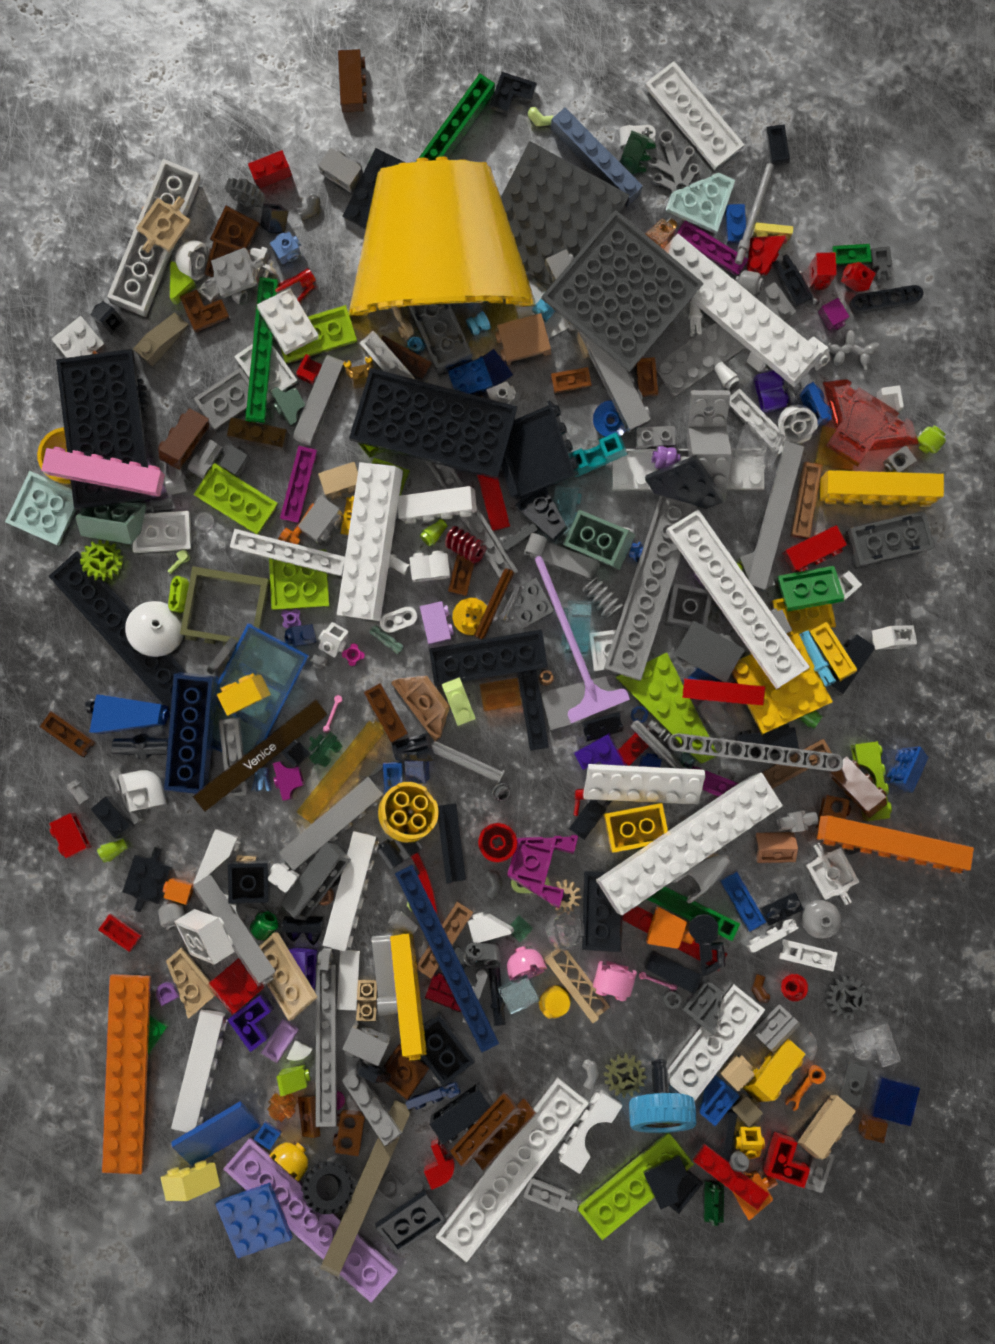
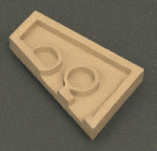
M182 947L167 959L166 963L173 981L176 983L181 1002L184 1004L189 1019L216 995L207 986L211 982Z

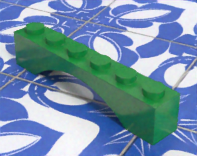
M663 887L646 899L690 921L697 915H710L718 923L717 934L730 941H733L740 926V923L696 901L688 903L686 901L687 897L667 887Z

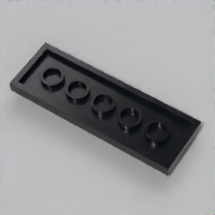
M542 629L429 648L435 687L442 686V684L459 677L461 682L548 668Z

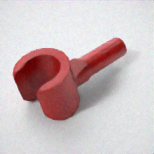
M577 789L575 791L573 814L575 816H578L580 800L584 799V789Z

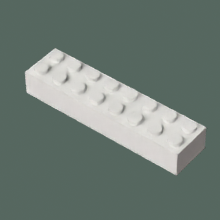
M162 160L107 295L111 304L141 316H147L174 247L168 252L162 247L154 245L148 254L142 250L148 239L138 232L136 228L157 198L173 205L178 196H180L185 202L179 210L187 217L201 182L199 173L168 160Z
M359 462L337 615L373 621L381 620L403 470L396 466Z

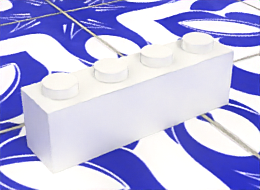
M471 486L399 496L398 519L404 521L405 524H414L416 520L422 519L425 522L434 521L437 517L451 519L453 515L467 517L471 516V513L477 512L475 489Z

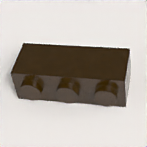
M231 417L226 436L233 442L286 453L290 434L287 429Z

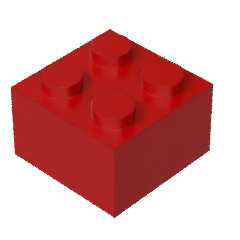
M239 958L207 985L231 1015L235 1014L265 987L263 984L257 986Z

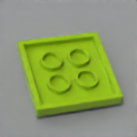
M318 549L320 551L327 552L326 549ZM269 558L272 610L330 607L328 573Z

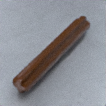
M508 568L504 569L476 629L475 637L481 640L485 638L512 580L514 571Z

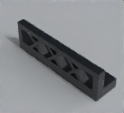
M457 804L438 805V822L446 884L466 880Z

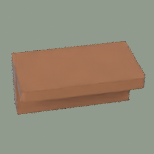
M794 832L756 833L758 846L757 863L796 862L798 846Z

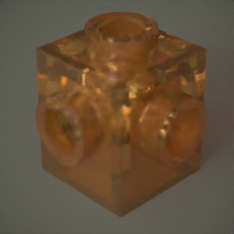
M275 1093L268 1101L270 1103L267 1108L268 1114L275 1121L279 1120L282 1122L285 1118L289 1120L296 1112L294 1108L298 1102L291 1093L281 1097L280 1094ZM278 1105H282L284 1107V1111Z

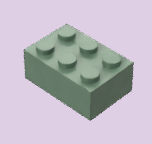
M578 510L563 545L620 570L635 534L628 529Z

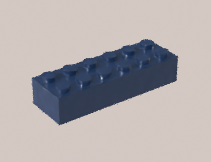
M183 672L174 674L164 790L196 794L209 783L218 676Z

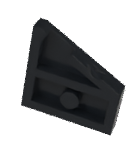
M429 733L392 743L395 760L435 761Z
M359 1058L356 1064L358 1066V1075L373 1083L389 1082L392 1074L387 1072L386 1067L380 1064L379 1066L367 1065L363 1062L364 1059Z

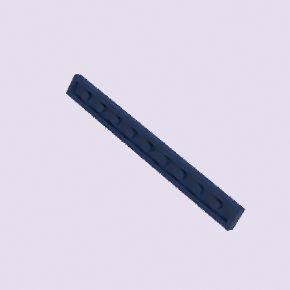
M413 864L396 872L395 875L481 1053L498 1045L499 1041Z

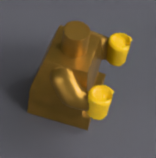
M371 356L369 358L365 357V365L352 367L349 360L347 363L344 361L346 374L352 379L354 389L365 387L369 370L374 368Z

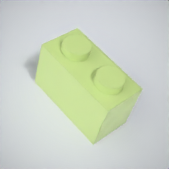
M460 677L442 684L457 725L459 726L476 719Z

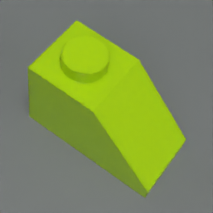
M305 1064L285 1068L277 1075L280 1097L308 1086L309 1081H311L310 1070L306 1069Z

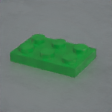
M834 566L780 575L777 578L787 612L844 602L845 597Z

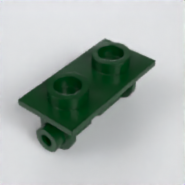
M705 1181L704 1222H711V1225L719 1226V1223H724L725 1185L721 1182Z

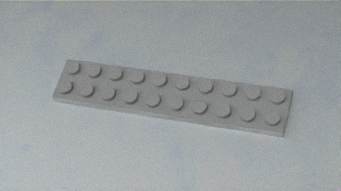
M660 495L604 666L605 670L641 681L681 557V552L666 530L695 512L697 506Z

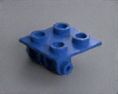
M483 357L448 371L454 390L473 395L478 392L480 395V391L485 392L487 389L494 387Z

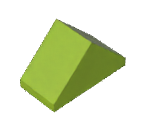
M171 261L170 299L174 305H178L181 302L180 296L190 293L197 286L188 275L178 269L174 261Z

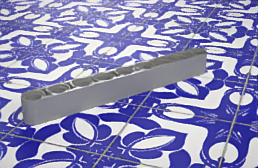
M680 733L673 734L668 738L669 748L679 752L823 771H838L843 767L842 757L833 753ZM675 737H679L682 740V745L679 748L673 745L672 741ZM695 739L701 742L699 750H694L692 747V742ZM714 742H718L721 746L718 753L712 751L711 746ZM735 744L740 748V752L736 756L731 752V747ZM753 747L759 750V755L756 758H753L750 754ZM772 750L778 752V758L775 761L770 758ZM792 752H795L798 756L795 763H792L789 759ZM811 755H815L817 758L815 765L809 763ZM831 757L836 760L834 768H831L828 764Z

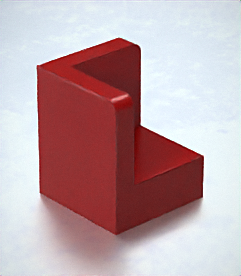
M305 354L296 372L298 379L314 386L322 364L312 360L310 355Z

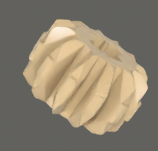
M564 880L561 887V884L557 881L556 885L558 888L564 889L566 894L570 893L568 901L565 902L564 899L561 901L560 908L561 906L563 907L562 912L566 914V907H569V910L573 912L574 909L571 905L574 904L577 907L580 905L575 901V899L582 898L581 895H575L580 889L575 888L572 890L575 885L574 882H571L569 887H567V880Z

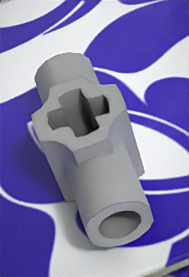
M805 811L787 813V817L777 819L779 831L790 830L791 833L808 830V826L818 824L816 812L806 814Z

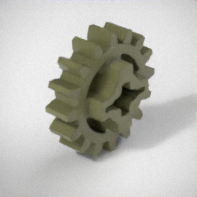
M624 1053L623 1058L617 1054V1060L610 1058L612 1064H606L605 1067L608 1071L603 1072V1075L608 1077L604 1081L605 1084H610L608 1087L609 1091L615 1089V1096L622 1093L623 1098L626 1097V1093H629L631 1097H633V1091L640 1093L638 1087H644L645 1084L642 1082V1079H647V1076L642 1074L645 1071V1067H639L642 1062L640 1060L635 1062L634 1055L628 1058L627 1053ZM621 1063H625L623 1066H620V1067L617 1066V1065H619V1064H621ZM634 1066L637 1069L638 1077L632 1073ZM627 1071L629 1077L622 1079L621 1073L625 1074ZM612 1074L618 1078L616 1084L612 1080Z

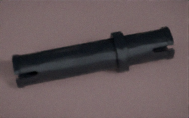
M500 966L492 969L488 968L492 1000L490 1008L493 1010L494 1026L506 1025L504 1013L506 1004L503 1002Z

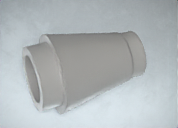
M395 910L388 921L391 928L411 935L418 928V925L402 911Z

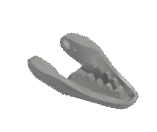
M722 854L704 859L672 882L679 883L687 875L692 876L696 880L701 890L688 896L686 901L692 903L702 898L718 881L729 866L730 858Z

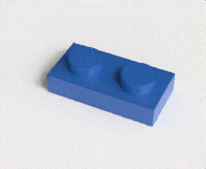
M730 204L725 209L727 244L739 243L746 229L745 204Z

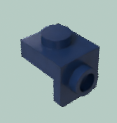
M313 624L295 626L285 631V643L294 648L317 643Z

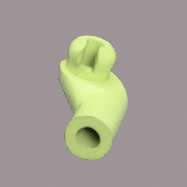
M531 107L528 110V117L536 126L551 125L553 115L543 116L536 107Z

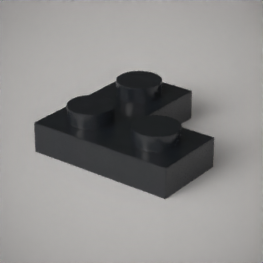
M501 72L490 103V109L508 114L513 98L531 103L537 83Z

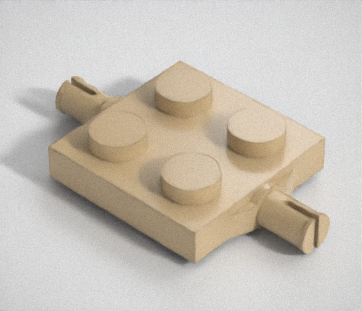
M178 196L173 205L165 203L159 198L156 199L136 228L138 232L148 239L142 247L143 251L149 254L154 245L160 246L168 252L171 251L191 222L179 210L185 202L183 198Z

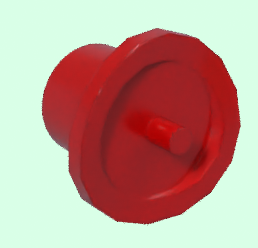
M790 974L783 979L781 991L788 1000L798 1002L807 996L808 983L803 976Z

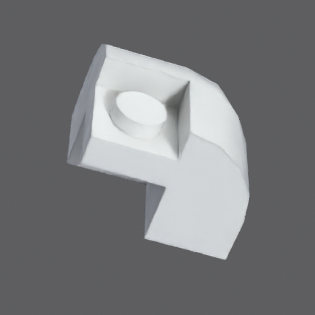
M139 770L118 776L122 795H126L129 812L167 804L163 784L155 773L148 770Z

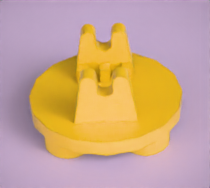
M477 598L461 600L453 610L452 620L456 629L465 635H474L487 605Z

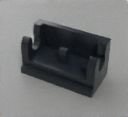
M620 712L581 723L586 742L601 738L609 733L612 735L622 732L624 726L621 723Z

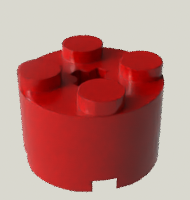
M492 823L481 831L478 846L482 855L489 861L503 862L515 853L517 837L508 825ZM501 837L503 845H499L498 848L494 847L495 843L492 840Z

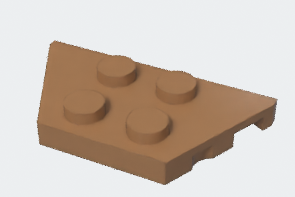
M428 676L398 678L391 683L433 740L437 741L440 739L450 706Z

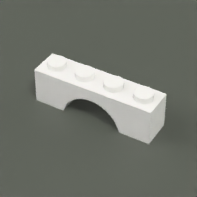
M602 1089L599 1093H594L590 1100L591 1106L588 1110L585 1109L579 1118L581 1122L577 1127L574 1126L569 1133V1141L567 1144L563 1143L558 1151L560 1161L579 1174L590 1159V1153L585 1146V1137L588 1130L600 1122L612 1123L622 1108L619 1100Z

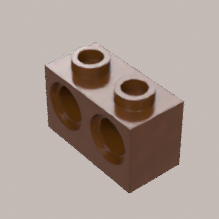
M823 795L818 814V824L814 832L818 833L821 816L829 815L846 819V816H849L851 811L850 800ZM834 802H838L840 805V810L836 813L832 809Z
M343 1109L341 1114H337L339 1130L338 1134H334L332 1145L336 1147L335 1153L359 1156L365 1124V1115L362 1111ZM352 1118L355 1121V1125L348 1126L345 1120ZM349 1138L352 1141V1145L345 1146L342 1139Z

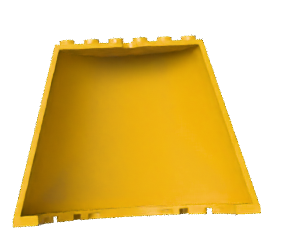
M437 157L436 160L428 161V158H417V162L399 163L398 165L380 169L377 174L351 297L350 317L368 316L370 312L376 311V306H378V310L391 309L394 306L399 308L432 304L483 303V301L503 303V299H506V304H513L517 307L536 306V301L491 167L487 165V162H474L466 159L448 160V157Z

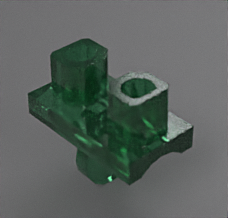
M330 731L325 738L322 734H319L316 739L312 736L309 738L312 744L308 749L313 752L309 759L315 765L318 763L323 767H327L331 761V758L325 754L330 748L335 753H338L343 747L334 733Z

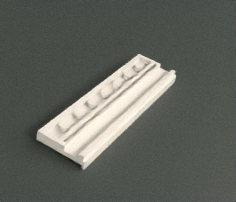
M626 449L628 455L613 461L612 491L651 490L645 481V476L658 470L655 468L654 463H651L652 453L657 449ZM677 449V454H680V461L689 458L688 449ZM731 449L732 455L727 490H764V449Z

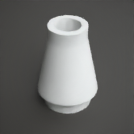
M723 362L718 363L714 367L724 388L732 390L740 383L739 375L728 368Z

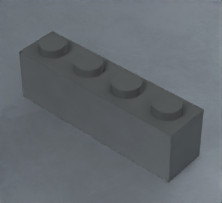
M326 842L320 848L315 858L308 864L307 869L299 877L293 888L286 894L281 902L283 907L293 918L306 921L351 859L338 845Z

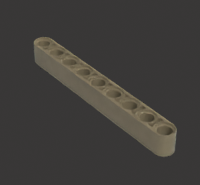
M394 1100L389 1114L402 1132L412 1108L407 1109L406 1104ZM400 1136L388 1146H384L380 1138H377L320 1269L339 1277Z

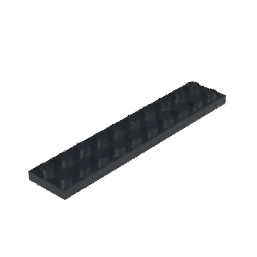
M76 551L48 577L162 704L168 706V710L171 712L174 674L188 672L171 653L152 657L138 652L131 646L126 636L125 627L127 618L132 610L108 583L102 580V577H98L95 580L94 575L87 576L88 571H83V565L80 564L81 554Z

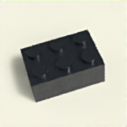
M439 1011L423 1024L427 1055H423L421 1058L444 1087L474 1064L475 1057Z
M478 1082L432 1114L429 1125L442 1144L446 1142L452 1143L459 1137L457 1134L461 1131L467 1132L470 1130L474 1122L479 1120L493 1105V1101L481 1083Z

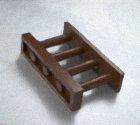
M503 1093L450 1152L461 1167H466L474 1159L479 1167L485 1170L537 1113L525 1098L516 1106L509 1095Z

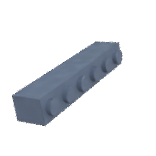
M566 107L551 119V130L599 179L629 194V198L625 203L626 207L631 205L641 195L643 186Z

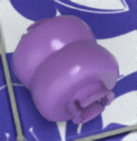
M658 446L657 450L652 453L651 463H654L655 468L658 470L680 461V454H677V449L674 447Z

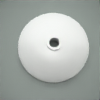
M157 601L146 602L137 606L129 614L125 627L126 636L131 646L138 652L152 657L164 656L173 652L182 642L184 635L180 634L183 619L179 613L171 611L166 603ZM157 622L159 626L155 627L152 623Z

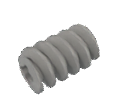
M597 576L582 591H590L587 598L594 597L592 604L599 603L596 608L597 611L603 609L601 616L608 615L609 617L619 610L623 603L616 604L619 598L612 599L611 597L614 592L607 593L606 591L610 586L603 587L602 584L605 580L598 581L599 576Z

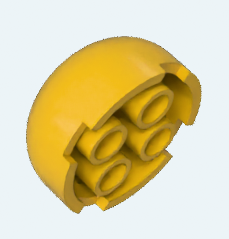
M402 782L392 787L383 796L379 804L378 818L381 827L387 835L397 841L409 843L421 840L430 833L437 823L439 811L436 800L434 801L427 788L414 782Z

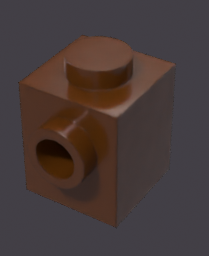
M863 1114L862 1120L859 1122V1134L868 1140L880 1143L885 1142L888 1123L882 1118Z

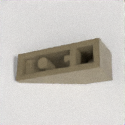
M173 313L145 334L133 350L153 367L188 328L189 324L176 313Z

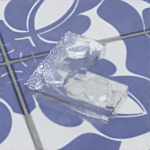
M884 1022L849 1034L857 1055L875 1049L881 1067L901 1061L888 1023Z

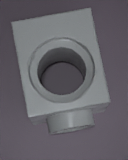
M904 446L884 460L883 464L886 472H902L917 460L909 448ZM895 459H899L902 463V466H897L895 464Z

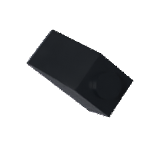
M104 301L95 305L90 314L111 335L124 322L117 311Z

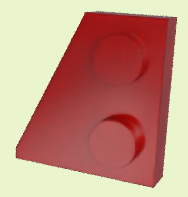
M786 235L751 237L747 271L758 272L761 276H766L772 268V263L779 256L778 252L782 245L787 242Z

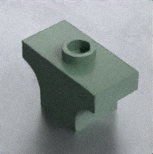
M274 387L269 390L276 402L274 407L279 415L282 413L289 425L297 422L296 413L305 406L297 389L292 388L287 392H283L278 387Z

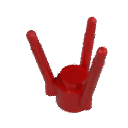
M307 268L299 274L278 283V288L275 289V292L284 290L298 282L302 288L306 286V289L297 298L300 303L306 294L314 288L313 283L316 282V279Z

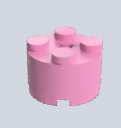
M599 961L593 982L596 993L602 996H607V994L613 995L617 1000L626 1001L627 997L631 996L637 972L633 970L631 973L627 971V966L607 961L606 965H602L603 961Z

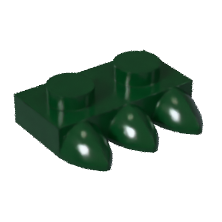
M632 130L619 162L633 175L646 172L645 166L639 161L644 162L652 159L650 154L644 149L656 148L655 142L651 138Z

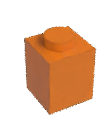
M171 878L169 882L166 881L164 884L163 893L165 894L163 898L185 905L189 904L193 895L194 884Z

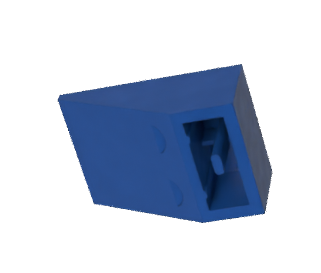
M922 747L902 748V750L897 752L894 768L891 767L887 774V778H889L888 784L907 793L914 792L929 758Z

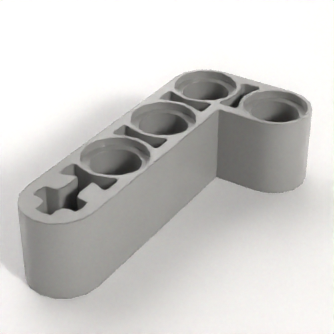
M531 533L524 551V555L528 558L535 560L537 556H541L546 565L590 581L595 578L600 562L547 542L545 537Z
M391 934L372 937L379 1016L398 1014L390 941Z

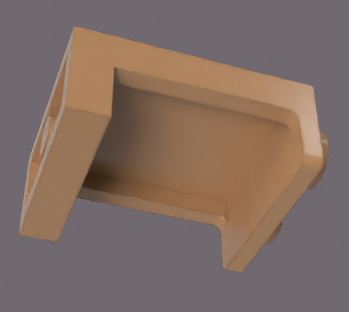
M541 313L497 325L498 331L495 332L497 342L502 344L503 349L500 350L502 361L506 360L507 366L511 365L512 361L543 353V356L551 355V347Z

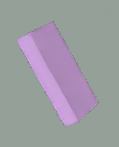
M282 1019L261 1054L278 1063L299 1028Z

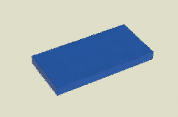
M240 1101L173 1140L171 1145L193 1167L195 1163L207 1159L261 1126L258 1119Z

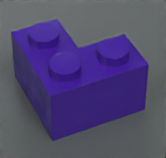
M610 733L574 752L583 770L588 768V764H596L599 761L602 765L627 766Z
M264 993L228 1019V1022L250 1052L270 1037L259 1022L274 1009Z

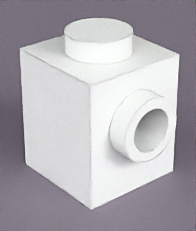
M508 381L486 390L488 399L511 405L515 403L514 397L517 395L514 387L509 386Z

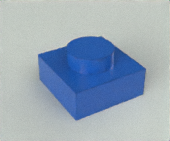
M265 1121L254 1137V1140L270 1150L282 1131Z

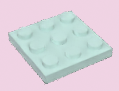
M29 471L5 522L59 546L76 511L73 505L72 489Z

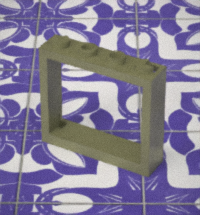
M192 566L180 634L184 635L186 640L196 641L199 638L204 639V643L215 645L216 641L223 642L224 646L229 638H231L230 636L189 630L199 577L261 587L254 626L262 630L270 589L269 579ZM252 635L251 640H248V642L242 641L241 644L246 645L244 650L253 651V648H259L260 638ZM233 637L235 640H237L235 644L237 645L240 638Z

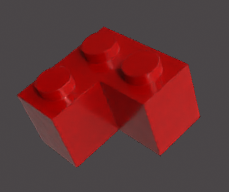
M774 1131L762 1170L767 1176L805 1188L810 1168L806 1163L793 1159L798 1143L793 1137Z

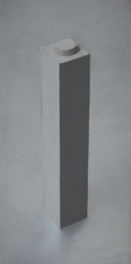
M208 875L194 884L193 890L208 913L223 920L225 924L224 930L233 941L232 947L257 986L261 984L265 986L274 980L273 976L276 971L231 904H228L227 898L212 876Z

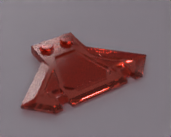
M848 379L822 383L828 405L832 411V419L836 430L826 444V447L855 466H859L868 451L919 444L910 419L906 417L902 421L898 418L899 412L860 387L854 390L850 387L852 382Z

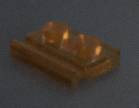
M517 678L479 684L484 712L522 706Z

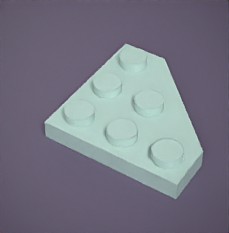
M716 173L709 178L678 189L671 193L665 211L715 234L718 232L735 180L721 173Z

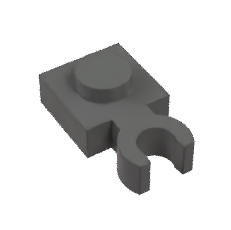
M890 246L871 248L872 269L877 268L878 270L875 275L876 281H880L881 273L886 275V280H889L891 278V271L887 267L892 266Z

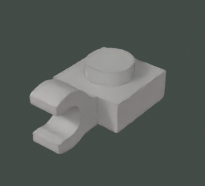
M324 947L318 954V964H321L320 970H329L331 961L334 960V951L330 947Z

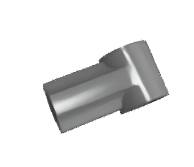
M209 439L199 455H196L190 461L188 470L204 479L223 451V448Z
M163 462L166 474L165 486L168 495L188 492V484L185 475H183L182 467L178 470Z

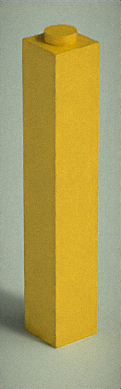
M409 933L390 936L402 1057L409 1058V1061L420 1060L421 1056L427 1054L414 936Z

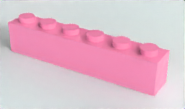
M60 447L46 448L41 471L47 475L160 497L165 474L159 467L148 465V468L141 467V464L131 461L129 464H126L116 458L105 460L102 456L92 454L91 457L85 456L83 452L75 450L69 453Z

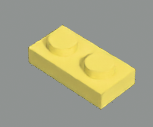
M756 222L752 237L786 235L787 241H789L793 234V226Z

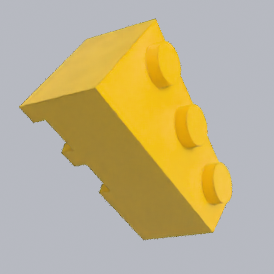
M787 1039L774 1053L770 1051L764 1058L766 1061L759 1070L755 1068L753 1071L755 1076L749 1083L743 1085L742 1089L758 1102L775 1101L782 1093L780 1091L781 1088L791 1081L793 1071L802 1065L805 1053L791 1040Z

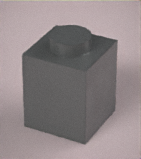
M231 445L219 465L239 478L251 459L245 449L240 446L235 448Z

